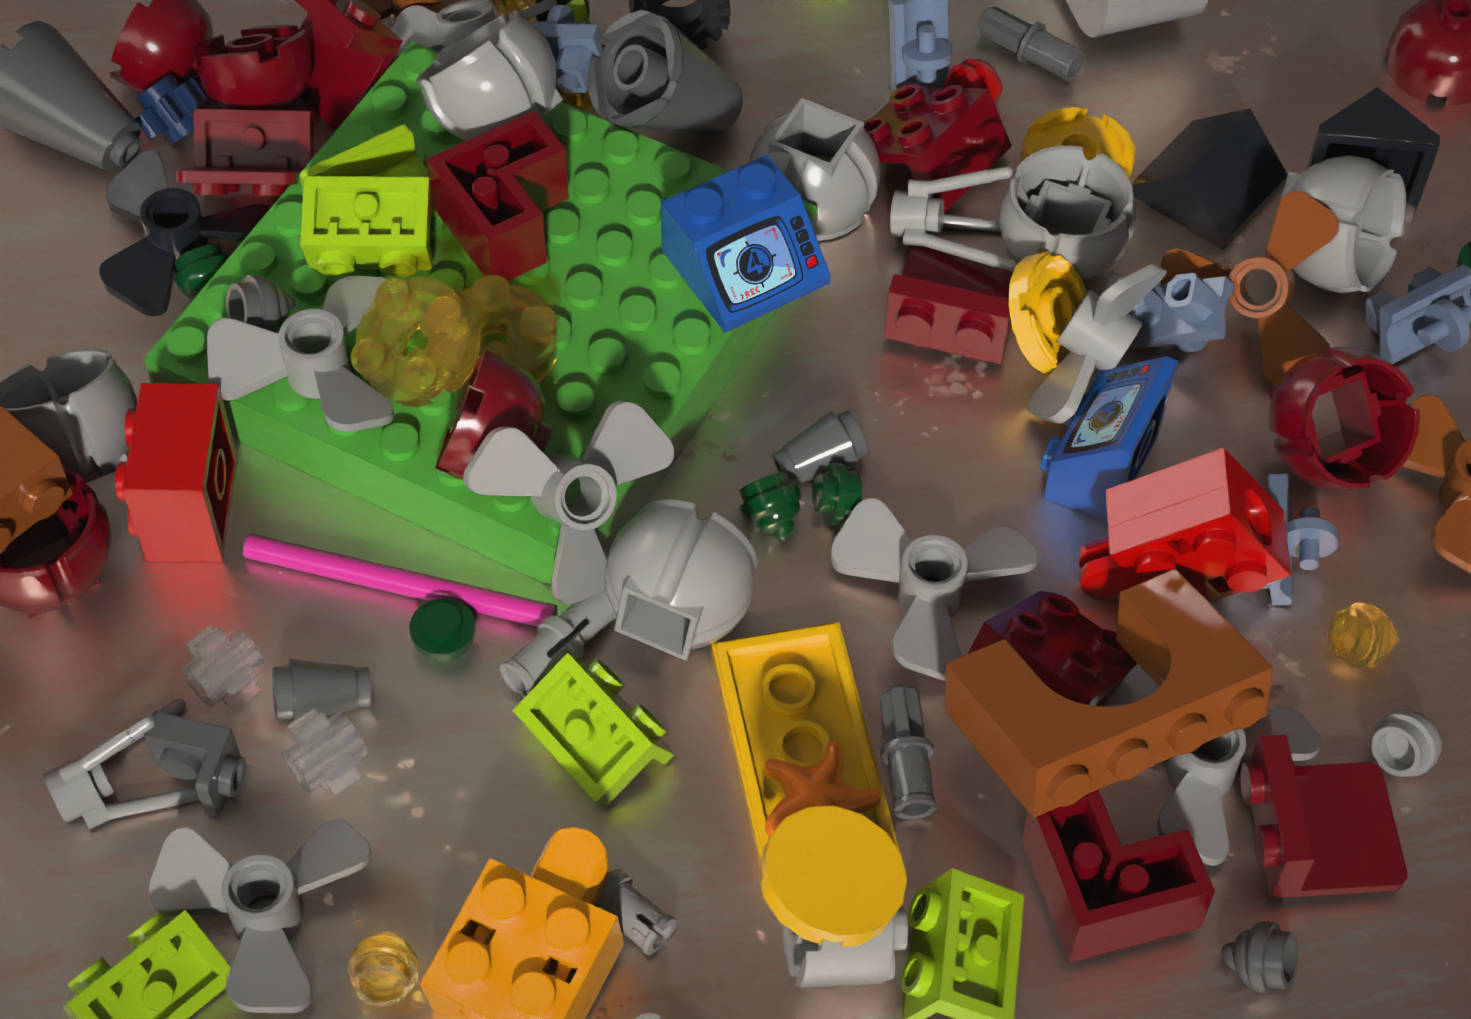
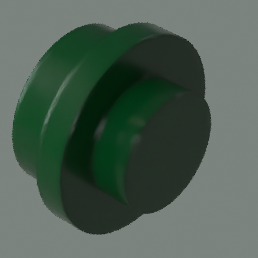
M830 463L825 474H818L815 478L812 501L815 512L822 513L823 521L827 526H839L843 520L846 521L855 506L861 502L862 482L858 471L846 470L845 465L842 463Z
M440 598L426 602L414 612L410 620L409 632L414 647L421 654L433 661L449 662L462 656L470 647L475 637L476 627L474 616L466 605L454 599Z

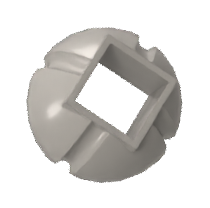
M513 10L509 13L510 21L503 14L477 29L446 51L449 59L447 63H441L436 60L417 77L416 82L421 88L426 108L435 121L450 134L462 140L472 139L534 110L542 118L563 100L556 89V64L550 45L541 31L523 18L518 10Z
M802 97L792 110L776 117L765 128L750 154L749 162L768 154L799 192L802 200L818 206L817 241L831 240L846 235L861 224L865 212L870 211L871 204L879 191L881 164L875 143L864 128V122L854 119L848 114L839 113L831 107L822 106ZM811 155L833 157V159L828 163Z
M1080 146L1049 147L1029 155L1017 166L1016 173L1009 181L1008 188L1002 195L999 209L1001 234L1007 250L1017 263L1026 256L1042 252H1051L1052 257L1061 255L1071 262L1081 277L1083 284L1087 280L1106 272L1117 263L1126 250L1129 239L1132 237L1136 221L1133 187L1127 174L1116 162L1102 153L1096 155L1092 160L1086 159L1083 154V147ZM1042 224L1074 235L1063 233L1058 235L1050 234L1046 228L1042 227Z
M1356 156L1333 157L1310 166L1301 174L1288 172L1281 199L1292 191H1303L1332 210L1339 220V231L1336 237L1293 270L1302 279L1322 290L1342 294L1375 290L1388 275L1397 256V251L1390 246V241L1393 238L1401 237L1404 231L1406 192L1401 175L1395 174L1394 170L1386 169L1371 159Z
M79 349L55 354L47 358L46 368L43 371L28 364L0 381V405L59 456L62 465L78 473L85 483L115 472L118 462L127 461L126 454L129 447L125 440V417L128 409H136L137 397L131 381L116 364L109 351L102 349Z
M670 499L657 500L644 505L638 510L633 519L620 528L609 551L605 583L607 596L617 616L614 631L687 661L693 649L702 648L720 640L730 633L742 620L751 602V595L754 591L755 571L758 567V560L753 546L734 524L718 513L713 512L707 518L700 519L697 516L694 503Z

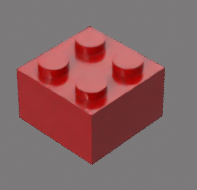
M141 383L136 409H128L125 417V440L129 447L127 461L118 462L115 474L117 499L119 501H126L128 506L129 534L131 537H138L146 562L223 563L238 456L219 384Z

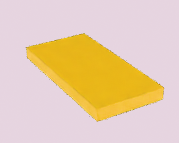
M840 622L712 643V662L761 877L763 876L761 869L762 854L770 837L765 832V823L773 809L786 796L781 784L777 780L766 776L765 762L768 759H777L810 769L826 756L827 745L832 741L838 742L841 746L843 763L841 780L860 790L875 788L880 791V804L860 814H863L885 830L899 850Z

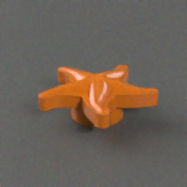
M836 741L828 743L826 756L810 769L787 761L768 759L765 762V774L781 784L786 796L777 804L767 818L765 832L770 836L785 817L807 807L838 806L857 813L870 810L880 804L881 793L875 788L860 790L841 780L843 771L841 746Z

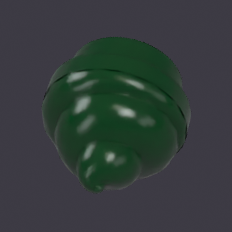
M205 245L184 253L175 261L178 273L174 280L178 289L186 297L194 299L230 256L223 255L218 245Z
M780 472L763 477L742 487L739 493L743 504L739 506V510L744 522L751 526H758L759 530L764 534L775 536L781 541H786L794 529L793 518L800 511L799 500L801 499V492L798 485H791L786 472Z

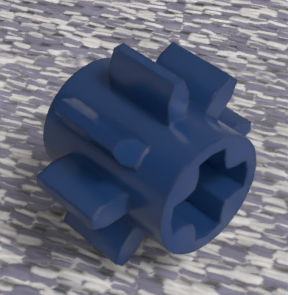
M171 73L136 98L145 111L136 117L135 120L140 124L141 129L150 141L163 133L170 144L173 145L194 130L193 109H198L209 99L193 78L180 85Z

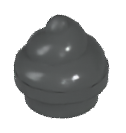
M260 275L246 276L242 279L241 283L231 284L226 295L228 318L273 332L276 331L279 324L286 320L289 311L295 307V301L291 295L282 291L278 284Z
M1258 922L1251 930L1240 932L1235 942L1226 943L1221 948L1222 956L1229 968L1236 971L1240 980L1247 987L1253 988L1255 992L1272 994L1275 988L1288 990L1293 985L1298 966V940L1294 932L1281 931L1278 923Z

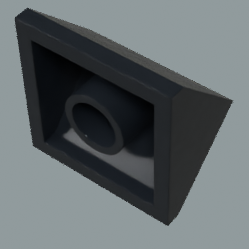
M1377 87L1319 125L1306 169L1333 157L1356 156L1371 159L1386 169L1394 170L1395 174L1401 175L1405 185V223H1412L1440 146V136Z
M1251 108L1193 120L1131 184L1134 198L1224 250L1286 183L1288 174Z

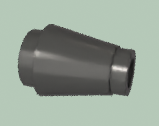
M846 410L835 415L830 411L784 445L781 450L772 453V459L778 473L786 472L792 485L813 480L818 474L824 475L830 463H842L845 465L846 470L859 466L858 460L869 455L870 451L865 436L852 413Z
M289 659L288 666H275L272 668L273 704L276 720L292 719L293 726L356 710L358 707L371 706V680L368 667L355 668V666Z

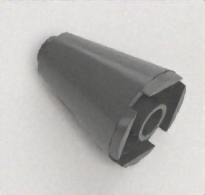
M644 10L628 13L609 26L601 37L608 42L600 58L592 56L588 69V92L593 108L599 115L606 117L614 125L636 129L721 133L729 129L738 119L743 104L742 90L738 83L665 17Z
M35 21L23 25L15 31L23 37L22 40L11 50L3 44L0 45V127L106 171L113 170L118 166L121 168L126 167L138 155L142 146V140L139 138L141 132L140 124L56 28L49 23Z

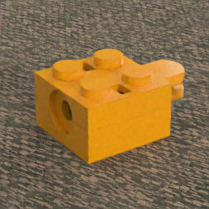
M577 827L559 829L548 840L530 875L489 858L420 982V986L432 1010L450 1019H586L624 946L618 916L594 906L599 893L610 875L606 849L597 836L589 830Z

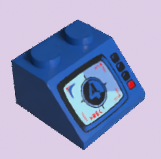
M768 154L661 201L662 251L724 333L830 284L831 275L802 198Z
M1164 356L1098 372L1087 394L1084 393L1077 411L1070 419L1064 422V425L1069 427L1064 438L1054 435L1044 453L1040 470L1049 473L1044 499L1108 524L1106 489L1138 478L1159 436L1178 360Z

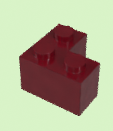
M535 110L427 158L429 178L432 186L433 208L492 288L547 263L544 220L541 211L569 199L566 149Z
M1099 790L1083 796L1078 802L1070 806H1060L1035 818L1029 812L1027 814L1021 841L1069 963L1201 928L1215 889L1189 829L1122 846Z

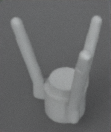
M1001 167L931 181L909 180L908 191L896 190L893 195L890 214L892 236L903 237V245L924 246L1013 272L1018 264L1015 260L930 235L941 234L943 227L1000 232L999 220L944 214L943 199L933 198V194L1008 179L1013 175V170L1010 167Z
M177 698L156 711L175 716L185 709L186 702L181 698ZM152 714L142 718L129 728L122 730L83 757L80 756L42 774L49 793L65 823L83 816L90 830L111 819L200 801L196 789L190 788L105 805L103 798L115 793L102 763L144 737V734L155 726V720L151 717Z

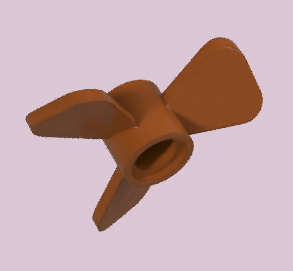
M1292 191L1281 199L1265 255L1245 259L1231 269L1191 251L1181 248L1172 249L1165 253L1161 260V268L1167 271V274L1161 280V284H1168L1175 275L1194 272L1201 279L1226 276L1234 284L1233 295L1228 299L1231 305L1242 315L1258 318L1263 375L1269 383L1278 386L1284 374L1297 361L1311 355L1316 356L1319 351L1331 348L1327 340L1288 304L1295 292V278L1291 270L1336 237L1339 231L1338 217L1332 210L1303 191ZM1256 269H1263L1271 273L1277 284L1275 296L1266 304L1252 300L1246 290L1247 279Z
M1422 395L1409 404L1420 411V422L1413 451L1403 467L1444 479L1439 491V499L1445 513L1437 521L1431 534V540L1434 548L1443 558L1471 574V439L1465 441L1441 398L1435 395Z

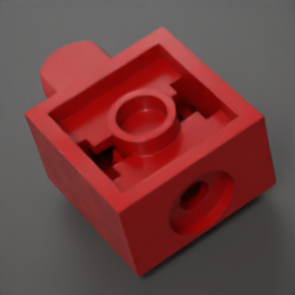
M1224 447L1106 489L1108 537L1080 546L1078 553L1079 567L1081 568L1080 588L1085 595L1101 601L1119 598L1121 591L1175 569L1209 603L1240 592H1254L1262 589L1268 583L1291 576L1284 510Z

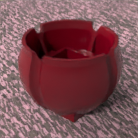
M1332 347L1319 351L1316 356L1311 355L1297 361L1284 374L1278 386L1268 390L1271 400L1268 418L1269 429L1273 433L1278 434L1274 441L1275 451L1285 466L1308 484L1331 491H1351L1358 488H1369L1371 482L1391 478L1405 464L1413 451L1419 431L1420 411L1407 404L1406 399L1415 392L1414 388L1404 373L1375 353L1353 347ZM1332 391L1341 430L1318 439L1312 412L1318 396Z
M64 465L62 466L73 495L62 502L59 509L50 517L39 520L10 542L7 548L0 554V606L26 612L29 618L42 612L60 609L61 602L71 597L79 599L91 587L101 583L99 578L107 566L111 550V523L104 505L98 501L95 491L84 482L83 478ZM62 537H65L71 547L65 553L39 566L16 569L11 565L12 562Z

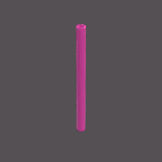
M253 533L247 536L243 547V556L247 559L425 601L440 598L454 599L466 605L471 612L538 627L548 616H557L558 606L555 604Z

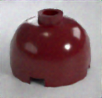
M153 0L149 7L137 2L119 35L111 61L121 66V70L110 72V77L140 93H144L171 73L180 85L191 78L201 82L192 50L198 44L213 37V27L209 14L197 0Z
M1420 0L1401 15L1387 46L1388 56L1385 62L1388 74L1399 88L1412 97L1427 101L1428 95L1431 94L1437 97H1447L1445 105H1460L1471 102V0Z
M267 25L242 29V37L229 41L227 45H225L222 34L203 41L192 50L197 72L206 93L222 109L282 110V107L296 102L308 87L312 73L311 51L305 29L299 32L296 25Z
M486 349L483 354L481 353L456 409L458 411L451 429H448L436 460L435 469L463 480L466 467L485 437L492 430L502 426L519 429L544 452L553 426L542 422L545 398L540 384L528 370Z

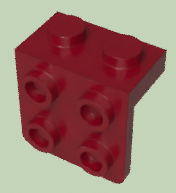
M294 0L308 12L299 28V32L303 29L306 30L312 63V73L308 87L299 98L334 130H337L385 73L403 40L380 21L381 16L376 10L359 0Z
M915 83L908 84L895 90L889 97L890 101L876 115L863 121L864 128L875 143L880 162L908 164L914 180L931 181L990 169L1012 147L990 91L984 88H962L960 85L922 87ZM972 186L934 193L933 198L943 199L945 213Z
M193 109L194 168L176 170V179L178 183H192V194L227 195L229 192H240V184H252V195L281 196L290 185L298 184L299 174L314 157V111Z
M912 246L909 250L902 275L894 274L887 299L884 338L1002 364L1012 328L1008 304L1009 285L1013 272L928 247Z
M1038 591L983 622L967 653H972L1005 639L1047 687L1069 700L1096 706L1097 702L1114 692L1128 673L1138 665L1116 641V632L1102 629L1079 613L1076 604L1067 597L1047 591Z
M1287 734L1259 736L1250 762L1242 764L1240 780L1244 802L1247 805H1251L1255 824L1253 837L1255 857L1258 866L1264 867L1270 899L1386 892L1401 889L1408 877V872L1382 769L1372 762L1294 766Z

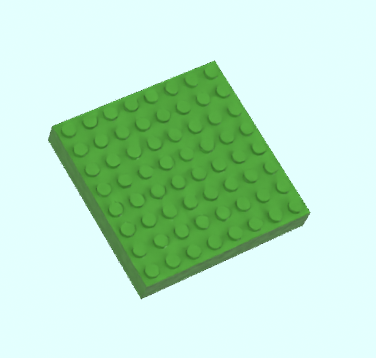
M411 41L303 170L403 124H406L413 132L416 155L427 169V158L465 142V140L450 134L435 121L426 108L421 88L416 82L417 77L432 62L436 61L435 56L439 52ZM563 102L557 104L541 118L566 149L569 199L541 211L544 220L547 263L492 288L437 214L430 218L429 245L433 256L431 270H417L415 274L405 277L389 276L380 270H354L352 274L347 275L383 277L389 282V298L346 335L345 341L351 372L391 401L394 410V419L391 423L354 432L336 430L326 423L320 399L306 398L297 394L290 387L287 377L232 401L223 400L234 440L552 587V576L561 523L540 514L533 506L530 496L477 494L465 486L464 480L435 469L436 460L448 429H451L458 411L456 409L481 353L483 354L486 349L513 361L528 370L540 384L545 398L542 422L553 426L550 438L543 452L547 457L565 454L581 459L605 411L610 404L616 401H628L642 407L672 442L674 459L669 467L615 485L617 490L615 508L608 520L594 529L608 561L610 547L620 528L633 519L638 510L649 502L777 311L775 309L724 333L662 251L661 201L730 170L627 128L616 126L605 119ZM300 174L298 184L290 185L145 356L144 361L151 383L210 384L208 377L207 333L215 321L221 318H228L226 295L231 284L241 283L244 277L250 275H260L278 284L282 291L291 295L295 301V307L288 313L287 318H289L291 315L302 310H322L329 288L339 279L347 277L325 275L317 269L309 268L300 246L303 204ZM803 201L816 235L818 206ZM283 323L278 325L275 331L276 333H279V330ZM579 478L574 479L566 489V506L571 505L580 493Z

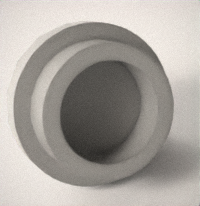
M1409 709L1395 710L1383 717L1375 727L1371 742L1372 754L1378 765L1387 773L1398 777H1415L1426 773L1436 764L1442 748L1439 731L1433 722L1423 714Z

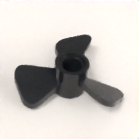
M154 150L144 151L137 155L111 180L106 189V199L111 211L142 224L146 237L101 263L99 274L102 284L111 295L147 316H160L168 309L174 272H178L175 261L181 255L195 248L209 245L208 238L243 241L271 207L265 204H254L203 217L199 201L191 192L180 188H169L160 154Z

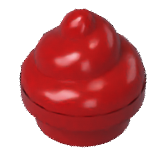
M966 59L960 64L953 66L946 76L944 87L960 85L962 88L989 89L994 103L1001 96L1003 89L1001 79L995 69L982 59Z

